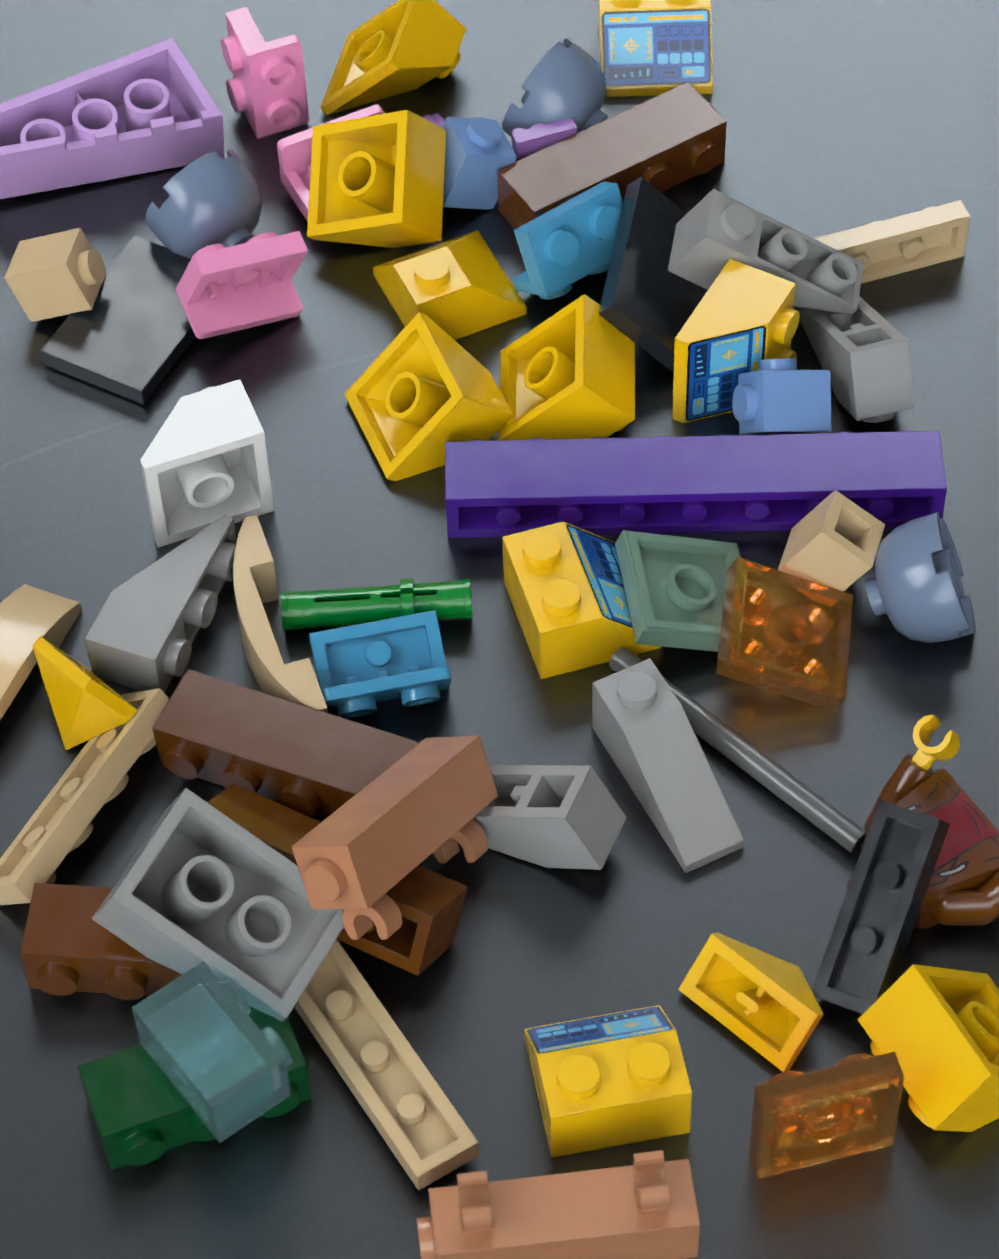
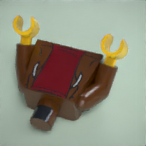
M927 715L921 718L913 729L914 744L918 747L917 752L914 756L906 754L882 787L864 825L865 839L879 800L941 819L950 824L914 927L926 929L939 923L944 926H984L992 923L999 917V831L944 767L935 773L932 770L931 766L935 760L946 761L958 753L960 738L956 732L950 730L945 735L942 743L938 746L930 747V737L938 729L941 720L935 715ZM851 880L847 882V889L849 887Z

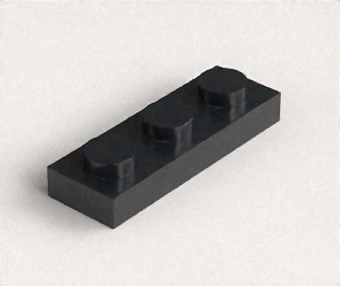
M879 800L812 988L815 997L863 1014L894 984L950 824L941 819Z

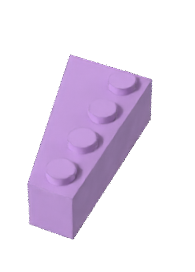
M174 39L164 40L1 103L0 199L187 166L189 163L213 151H216L222 159H225L223 115Z

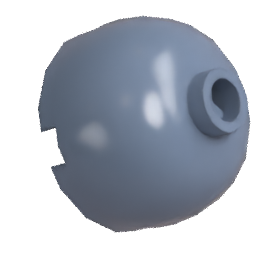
M564 38L563 44L558 41L543 56L521 86L526 90L521 99L523 106L519 108L514 103L510 104L502 122V131L512 137L511 133L516 128L530 129L535 123L549 124L552 121L573 118L577 126V133L607 120L608 115L601 111L607 95L606 79L598 62L569 38Z
M227 149V158L222 159L216 151H213L189 163L163 186L169 197L162 204L161 208L159 209L152 201L147 209L145 222L162 244L172 252L191 259L198 250L212 244H223L224 247L247 243L253 238L252 233L258 225L263 202L260 188L247 166L233 150Z
M937 512L911 520L892 530L881 541L874 560L876 577L865 580L868 599L875 616L887 613L897 632L910 640L926 643L948 641L976 633L970 595L964 596L961 580L964 572L944 518H940Z

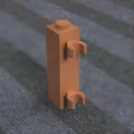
M480 735L425 738L291 846L311 908L345 909L342 918L343 925L351 940H358L373 927L372 921L376 925L380 940H387L402 927V915L399 907L385 893L432 853L439 863H446L459 852V843L463 848L467 863H474L488 851L487 836L482 827L472 818L497 798L498 793Z
M663 1150L634 1153L633 1165L492 1182H488L487 1171L457 1174L458 1186L428 1189L431 1216L417 1218L421 1259H686L698 1257L700 1221L689 1159L664 1162Z

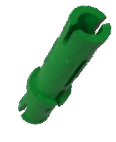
M401 578L400 584L312 591H281L280 596L281 619L284 632L307 628L347 627L436 610L437 620L473 619L470 579L414 583V578Z

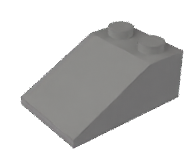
M185 788L163 812L92 917V920L147 958L278 1020L284 1021L343 929L342 918L345 909H312L297 865Z

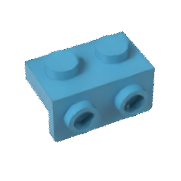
M603 181L514 230L526 271L512 279L516 291L539 295L541 299H554L570 292L573 288L572 283L586 275L608 271L623 206L617 183Z
M436 610L309 633L317 681L328 712L338 710V715L341 718H355L377 711L376 703L401 698L402 705L405 707L432 703L441 698L439 691L450 688L452 676L450 666L446 665Z

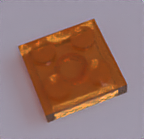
M736 557L726 572L716 674L835 711L846 699L853 595Z
M891 1052L874 1057L869 1054H856L842 1059L834 1067L806 1074L800 1071H787L771 1077L765 1084L755 1086L749 1156L757 1179L893 1145L904 1082V1074L896 1053Z

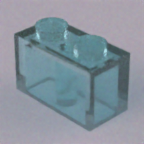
M204 961L132 1007L141 1045L220 1143L291 1096L286 1066L292 1063V1059L284 1042L272 1028L267 1027L261 1031L248 1016L251 1010L238 986L230 978L220 982Z

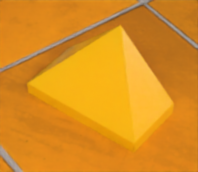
M39 636L32 645L65 750L130 721L138 711L86 666L43 637Z
M718 932L710 935L678 989L782 1072L790 1070L823 1016V1012L799 966Z

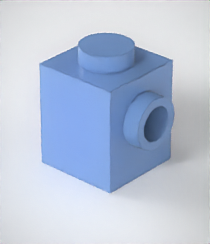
M447 117L442 127L446 130L443 207L493 209L498 199L497 170L514 163L517 156L497 120L484 117Z
M797 359L760 360L759 371L738 374V385L733 393L732 406L734 416L739 421V435L817 434L832 432L830 370H797Z

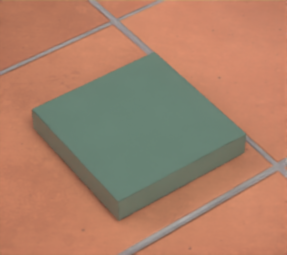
M622 530L615 543L636 644L753 655L761 643V638L738 543Z

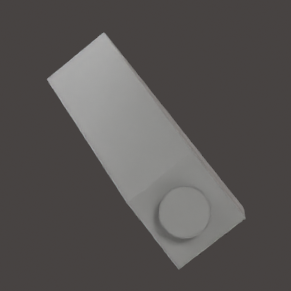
M859 296L857 311L852 315L794 306V310L800 312L799 320L822 369L830 370L831 388L837 401L857 421L861 420L868 423L884 422L892 419L895 416V412L915 408L908 339Z
M651 658L593 682L592 728L683 871L688 873L744 848L743 836L686 713Z
M489 765L498 797L472 818L484 830L488 840V849L546 868L602 870L627 817L592 766Z

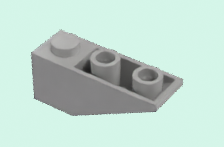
M715 189L708 193L676 223L668 271L709 290L729 259H733L796 283L794 306L850 315L857 311L864 263Z
M222 516L112 590L85 637L91 671L102 680L138 691L160 688L165 693L173 677H180L184 673L190 660L191 644L200 627L205 629L210 625L215 615L217 596L226 580H233L234 553L237 543L233 517Z

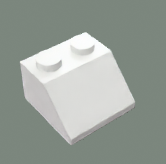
M241 380L208 387L200 392L181 397L140 460L154 539L158 548L193 537L224 515L233 517L235 524L244 521L245 517L256 514L260 516L274 511L265 433Z

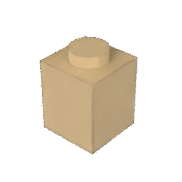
M80 227L19 241L4 279L30 322L91 310L105 279L106 271L101 254L92 248Z
M834 490L791 529L778 571L828 605L873 567L885 524Z

